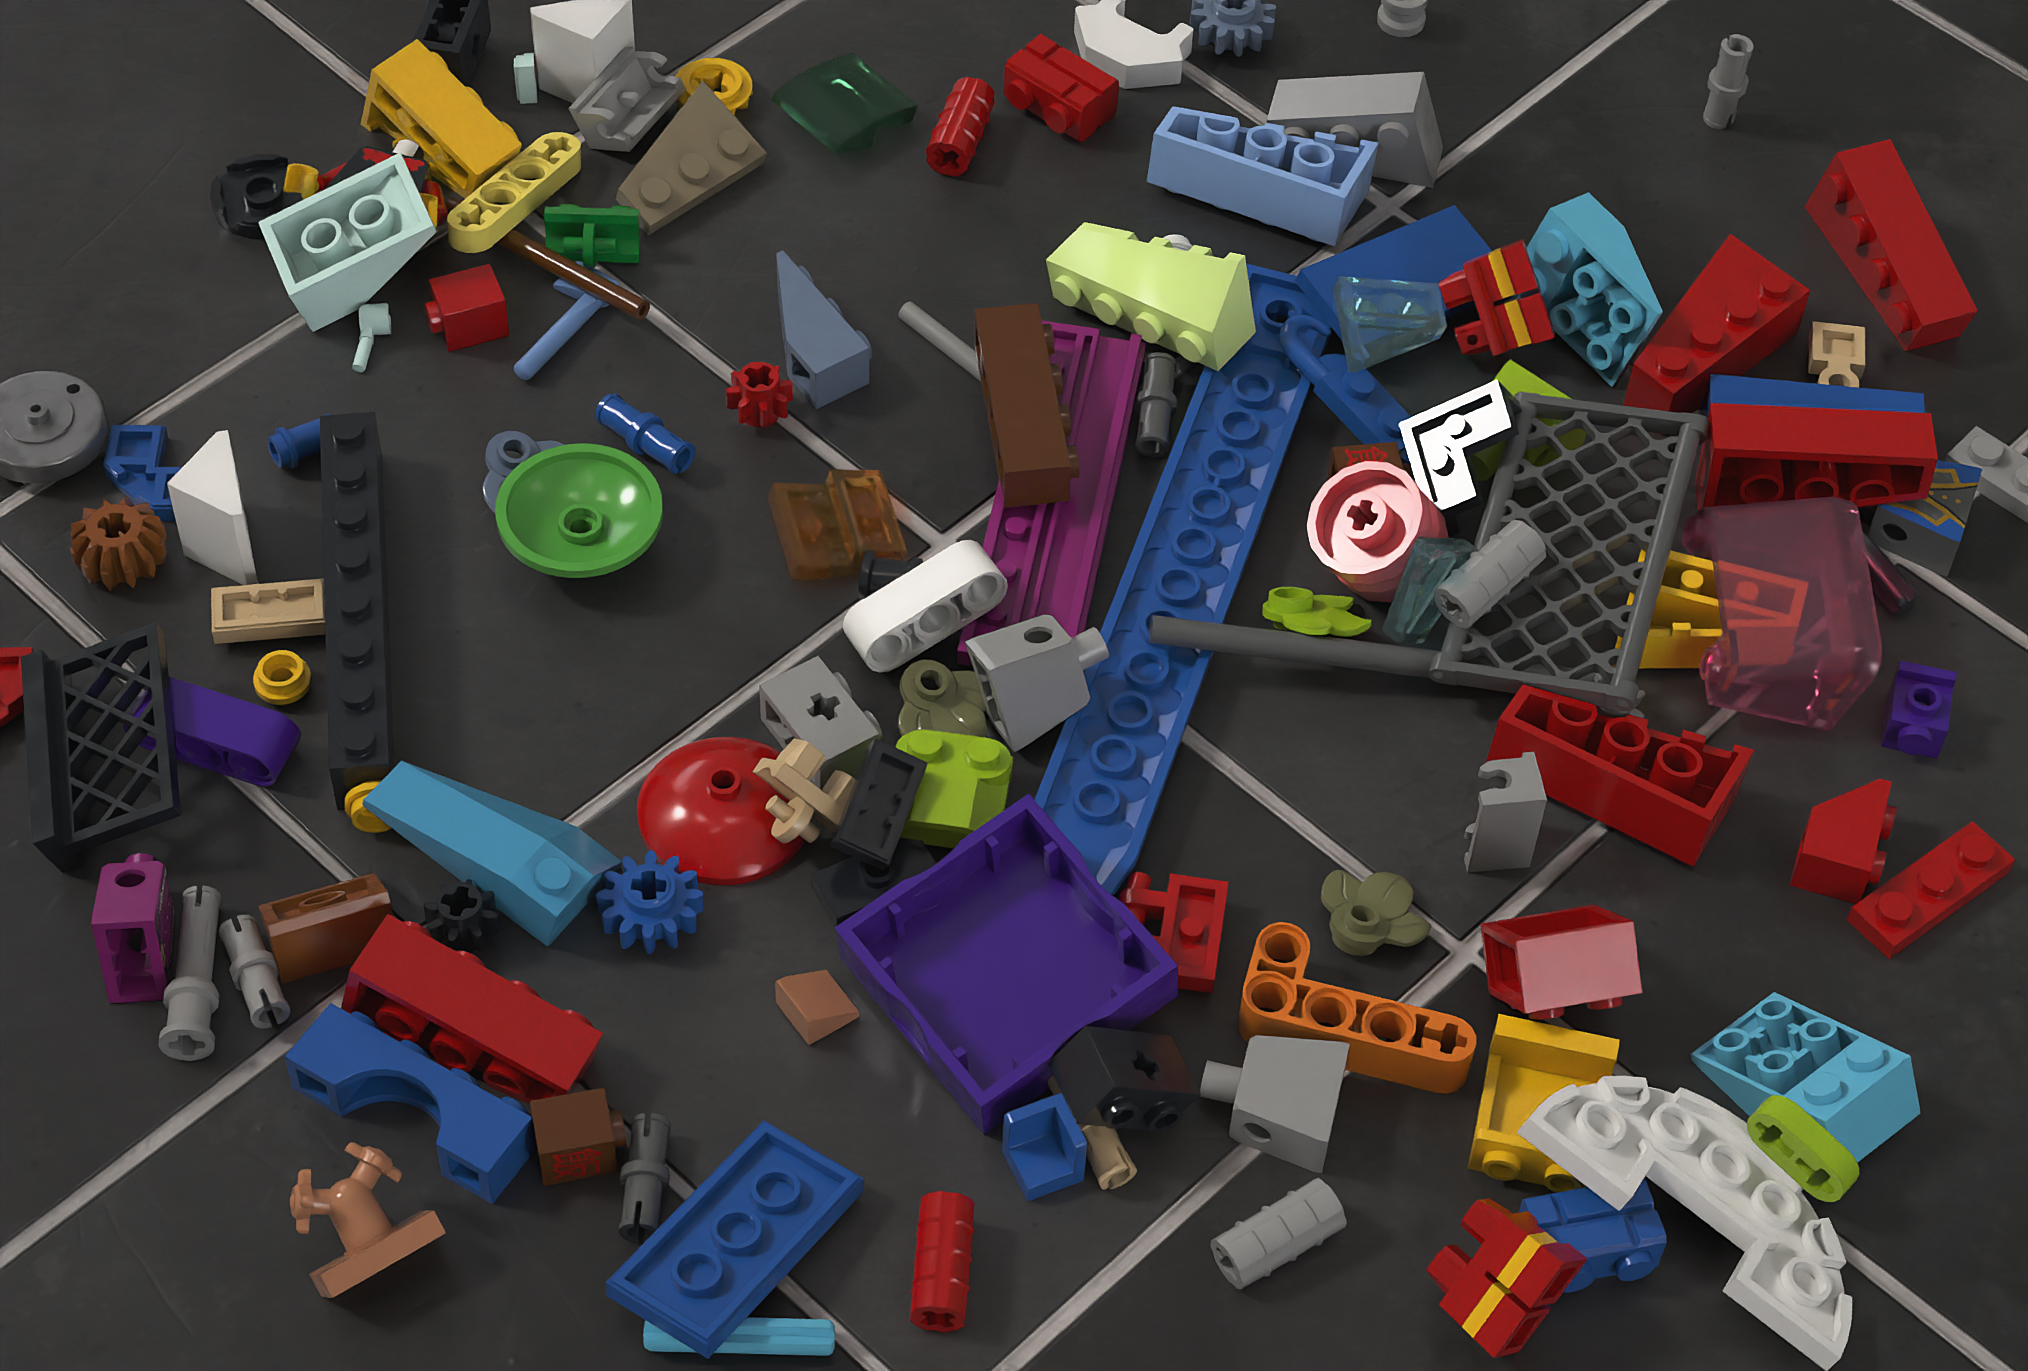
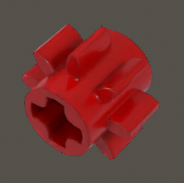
M752 362L744 366L740 372H731L732 387L726 389L727 409H738L740 424L746 423L753 427L767 428V426L775 423L779 417L785 419L788 417V402L793 400L792 380H781L780 366H773L766 362Z

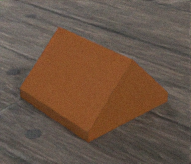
M375 873L258 906L282 984L355 963L386 915L393 916L388 891Z

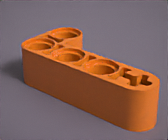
M1285 922L1273 923L1261 930L1255 943L1244 982L1238 1018V1030L1241 1037L1248 1044L1250 1038L1256 1035L1345 1042L1350 1044L1345 1066L1347 1071L1434 1093L1448 1094L1464 1086L1469 1076L1476 1048V1034L1465 1020L1453 1015L1305 979L1310 954V941L1307 934L1300 927ZM1274 959L1284 960L1288 963H1279L1274 961ZM1259 1008H1270L1276 1012H1264ZM1318 1023H1329L1335 1027H1324ZM1377 1037H1387L1394 1042H1384Z

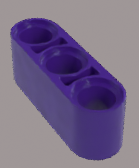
M169 677L176 759L253 785L271 786L301 740L299 727L287 716L275 710ZM144 690L129 715L138 719L152 700V693ZM125 724L123 725V728L127 733L131 727ZM146 735L139 745L153 751L156 747V739Z

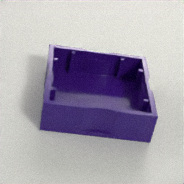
M1027 794L962 839L936 865L918 875L901 881L835 927L840 959L983 1135H986L1004 1122V1115L1006 1113L1026 1106L1049 1089L1048 1081L1053 1076V1073L1048 1063L1084 1026L1130 1031L1178 996V965L1128 907L1108 893L1097 882L1086 866L1081 853L1030 794Z

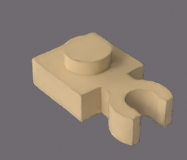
M1812 321L1808 335V373L1820 375L1817 384L1859 388V379L1861 380L1865 368V327Z

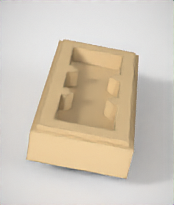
M324 578L211 588L212 635L214 644L326 634Z

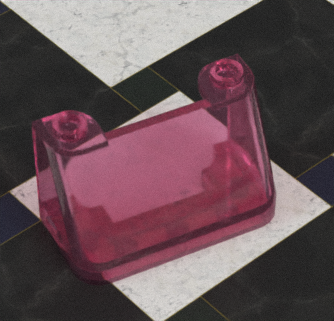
M1821 497L1701 508L1695 516L1692 515L1687 519L1682 532V544L1687 548L1688 555L1707 560L1712 559L1722 634L1713 647H1708L1704 651L1700 661L1699 672L1700 677L1705 680L1708 705L1830 731L1871 684L1877 675L1882 657V642L1857 505L1853 501L1841 498Z

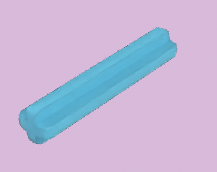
M747 1317L714 1353L829 1356L833 1354L835 1348V1325L828 1319ZM645 1320L643 1343L647 1350L696 1352Z

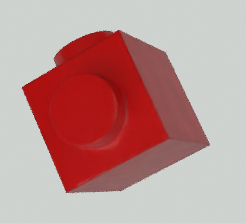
M490 264L429 279L432 301L424 303L426 319L432 334L441 332L448 352L509 336L506 301Z

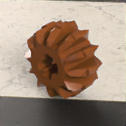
M127 495L118 504H111L103 498L101 508L96 510L83 507L82 521L71 524L72 531L70 536L72 547L70 552L74 564L78 566V570H82L83 575L90 584L103 581V584L111 591L119 582H126L134 589L138 577L154 579L156 565L166 563L167 549L165 539L167 534L163 522H160L159 516L154 515V511L150 508L148 502L134 505Z

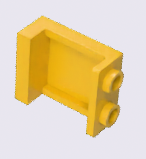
M1498 1014L1488 1055L1468 1169L1484 1172L1489 1177L1497 1180L1508 1181L1517 1179L1544 1185L1557 1193L1587 1187L1519 1135L1517 1131L1537 1107L1555 1092L1571 1084H1575L1576 1087L1595 1084L1603 1076H1612L1620 1040Z

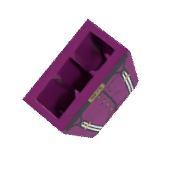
M133 854L126 859L125 863H109L101 868L91 926L109 1003L164 1000V990L172 981L176 925L175 912L165 865L149 854ZM143 931L141 952H136L130 948L129 942L134 934Z

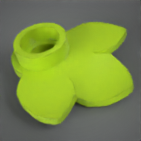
M1278 587L1270 590L1268 601L1263 604L1262 615L1272 620L1274 627L1282 630H1293L1306 635L1325 636L1330 633L1338 637H1352L1364 633L1372 625V619L1360 618L1347 612L1353 605V597L1313 595L1312 591L1300 587Z

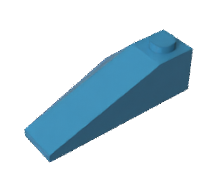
M401 761L363 799L362 803L370 812L460 881L465 883L467 879L472 880L473 886L479 890L480 894L492 891L496 908L547 947L604 886V872H617L622 865V861L574 825Z

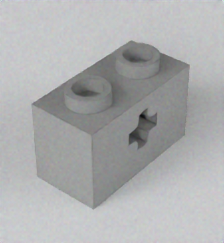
M819 656L759 685L761 720L782 748L785 749L794 738L809 742L826 757L810 781L820 790L823 789L835 770L843 771L856 779L869 744L875 738L883 740L880 725L873 714L869 711H861L853 701L851 690L844 677L838 672L832 674Z

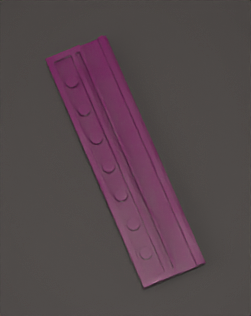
M1042 320V324L1051 323L1053 329L1054 355L1049 356L1050 364L1059 363L1063 393L1062 396H1057L1058 405L1067 404L1069 408L1071 436L1065 437L1067 446L1076 445L1079 459V478L1070 479L1069 501L1004 508L1000 482L998 481L982 548L1007 579L1008 588L1006 595L997 606L963 627L957 650V664L973 667L966 641L1041 615L1053 616L1071 638L1086 631L1135 408L1136 395L1138 394L1143 371L1146 343L1141 342L1142 335L1131 334L1130 341L1100 336V329Z

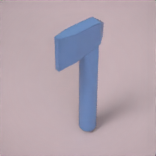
M576 261L577 264L584 267L582 262ZM587 268L619 286L618 281L596 268ZM559 278L553 284V288L572 298L578 299V301L514 365L515 374L522 380H530L600 307L603 308L609 306V304Z

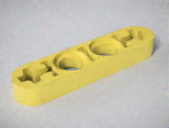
M552 132L539 137L451 210L447 215L448 243L451 247L464 253H478L491 248L573 178L581 169V142L578 138L563 132ZM495 203H507L506 205H494Z

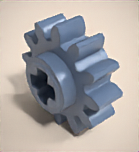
M1192 0L1189 26L1193 28V33H1199V45H1207L1213 42L1216 54L1219 55L1225 50H1233L1235 55L1239 57L1242 56L1243 48L1246 46L1259 52L1262 40H1272L1276 5L1266 4V0Z

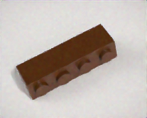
M1038 303L974 309V347L1004 508L1069 501L1070 479L1079 478V459L1076 445L1067 446L1065 437L1071 436L1068 405H1058L1057 396H1062L1063 385L1059 363L1050 364L1049 356L1054 355L1051 323L1042 324Z

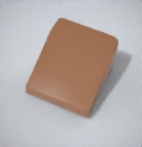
M827 970L785 976L775 982L776 1004L808 1045L860 1017L858 1009Z

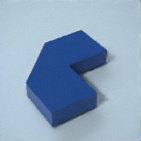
M111 425L103 463L106 479L125 496L128 495L135 505L148 502L150 508L154 511V515L159 516L160 521H176L167 483L182 467H163L168 443L166 426Z

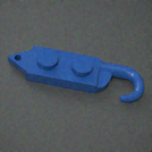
M1309 315L1290 317L1282 325L1279 334L1281 347L1291 362L1315 386L1313 390L1315 394L1363 444L1396 442L1401 462L1409 463L1411 467L1399 426L1400 422L1411 418V416L1356 358L1350 359L1341 354H1327L1317 358L1300 340L1298 332L1302 329H1311L1324 337L1329 336L1331 330L1324 322Z

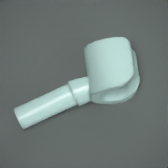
M388 303L365 304L359 309L361 333L352 369L356 372L362 373L366 369L370 351L374 344V335L391 334V317L389 315Z

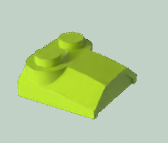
M926 729L908 732L898 740L896 748L928 762L900 838L922 840L926 845L955 848L962 839L1006 809L1013 771V757L1010 755L1009 750L999 741L986 737Z

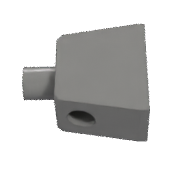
M1041 615L974 637L965 642L990 722L1014 752L1024 748L1085 707L1090 700V694L1083 670L1109 658L1105 641L1095 627L1071 638L1051 615Z
M1256 1035L1249 1040L1243 1068L1207 1060L1200 1088V1097L1234 1104L1229 1136L1234 1141L1310 1171L1322 1173L1350 1044L1338 1041Z

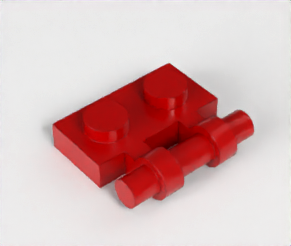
M1142 872L1131 873L1128 876L1127 887L1121 891L1118 900L1128 907L1143 926L1150 918L1163 920L1160 936H1153V938L1178 965V988L1213 993L1229 882L1170 873L1167 892L1150 890L1151 877Z

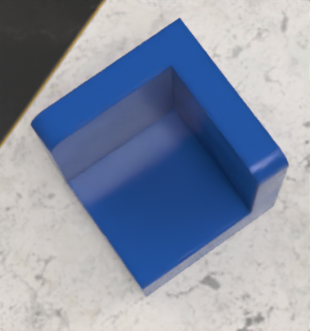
M1062 1093L1015 1109L1004 1115L1002 1153L1027 1202L1084 1181L1087 1142Z

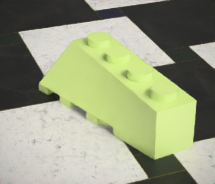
M1084 222L1046 259L1053 297L1064 305L1074 306L1098 317L1106 324L1116 325L1134 334L1142 335L1141 338L1146 342L1161 345L1181 354L1191 362L1201 363L1216 371H1219L1256 333L1245 255L1230 252L1224 259L1213 257L1211 248L1194 245L1189 251L1175 249L1169 239L1154 237L1147 243L1139 241L1134 232Z

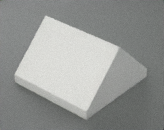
M572 0L530 8L539 89L571 103H574L625 47H633L635 50L632 0Z
M228 430L219 431L167 483L183 553L194 561L242 585L258 584Z

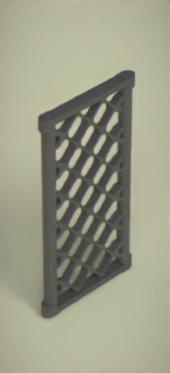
M1518 392L1514 397L1519 401L1522 412L1516 414L1514 418L1519 434L1507 439L1471 553L1477 552L1489 541L1490 536L1497 534L1513 520H1520L1539 534L1546 546V553L1557 565L1536 576L1529 574L1528 578L1522 579V584L1510 590V595L1503 596L1491 607V612L1482 615L1485 616L1492 612H1498L1511 625L1508 628L1487 637L1483 636L1475 628H1472L1473 624L1464 629L1450 621L1441 652L1433 656L1428 676L1438 683L1456 686L1464 685L1509 693H1517L1524 684L1596 706L1606 707V709L1631 711L1634 709L1639 687L1635 684L1636 676L1699 444L1706 441L1710 421L1707 417L1700 414L1676 413ZM1536 417L1562 420L1563 422L1555 426H1547ZM1593 425L1616 427L1617 429L1609 433H1600ZM1581 428L1593 439V441L1575 450H1568L1557 437L1573 429ZM1647 432L1670 434L1677 436L1668 437L1663 440H1655ZM1635 435L1647 446L1646 449L1630 457H1622L1611 444L1627 436ZM1542 445L1551 446L1560 456L1558 459L1542 467H1535L1528 460L1523 459L1526 449H1534ZM1596 452H1603L1614 463V465L1597 474H1589L1578 461ZM1651 459L1659 460L1663 465L1669 467L1667 478L1661 477L1649 482L1641 480L1632 469ZM1562 469H1570L1581 482L1563 491H1556L1547 483L1545 478ZM1617 476H1624L1636 488L1619 498L1612 499L1603 492L1599 485ZM1529 486L1539 487L1548 497V499L1530 508H1522L1515 501L1511 500L1514 490H1521ZM1584 493H1591L1603 505L1586 515L1578 516L1573 513L1566 502ZM1644 500L1658 509L1656 519L1632 523L1620 510L1637 501ZM1557 510L1569 522L1551 533H1544L1532 520L1548 511ZM1610 517L1615 519L1624 529L1623 532L1605 541H1600L1592 535L1587 527ZM1571 535H1579L1591 548L1572 558H1565L1553 545ZM1628 542L1635 543L1642 550L1647 551L1644 562H1635L1627 566L1619 565L1608 552ZM1593 560L1603 561L1612 574L1595 583L1589 584L1584 582L1575 572V569ZM1560 577H1566L1579 590L1560 601H1552L1541 587ZM1615 585H1622L1629 592L1635 594L1632 605H1624L1616 609L1606 608L1596 595ZM1525 595H1534L1544 606V609L1527 618H1517L1506 606ZM1580 603H1589L1600 615L1599 618L1584 626L1574 627L1562 613ZM1553 620L1566 633V635L1549 644L1541 645L1534 640L1528 630L1545 621ZM1605 628L1613 630L1618 636L1623 638L1620 649H1612L1604 653L1594 652L1584 640L1586 637ZM1510 639H1522L1532 652L1514 662H1504L1494 651L1495 647ZM1575 646L1588 659L1587 662L1570 671H1561L1549 657L1567 647ZM1486 656L1495 667L1464 663L1462 660ZM1541 664L1552 676L1523 672V670L1532 665ZM1590 673H1599L1605 680L1611 683L1608 685L1578 679Z

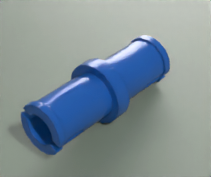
M616 393L606 395L597 405L595 420L600 425L606 426L624 438L627 447L636 454L649 455L667 467L673 474L684 472L692 463L695 457V446L666 429L663 420L654 413H642Z

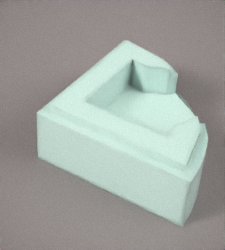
M524 53V55H516V58H514V74L517 100H520V104L537 103L535 54Z

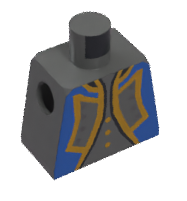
M1937 460L1927 499L1859 507L1875 512L1868 535L1878 547L1947 577L1964 532L1982 469ZM1850 500L1843 502L1846 504L1853 505Z

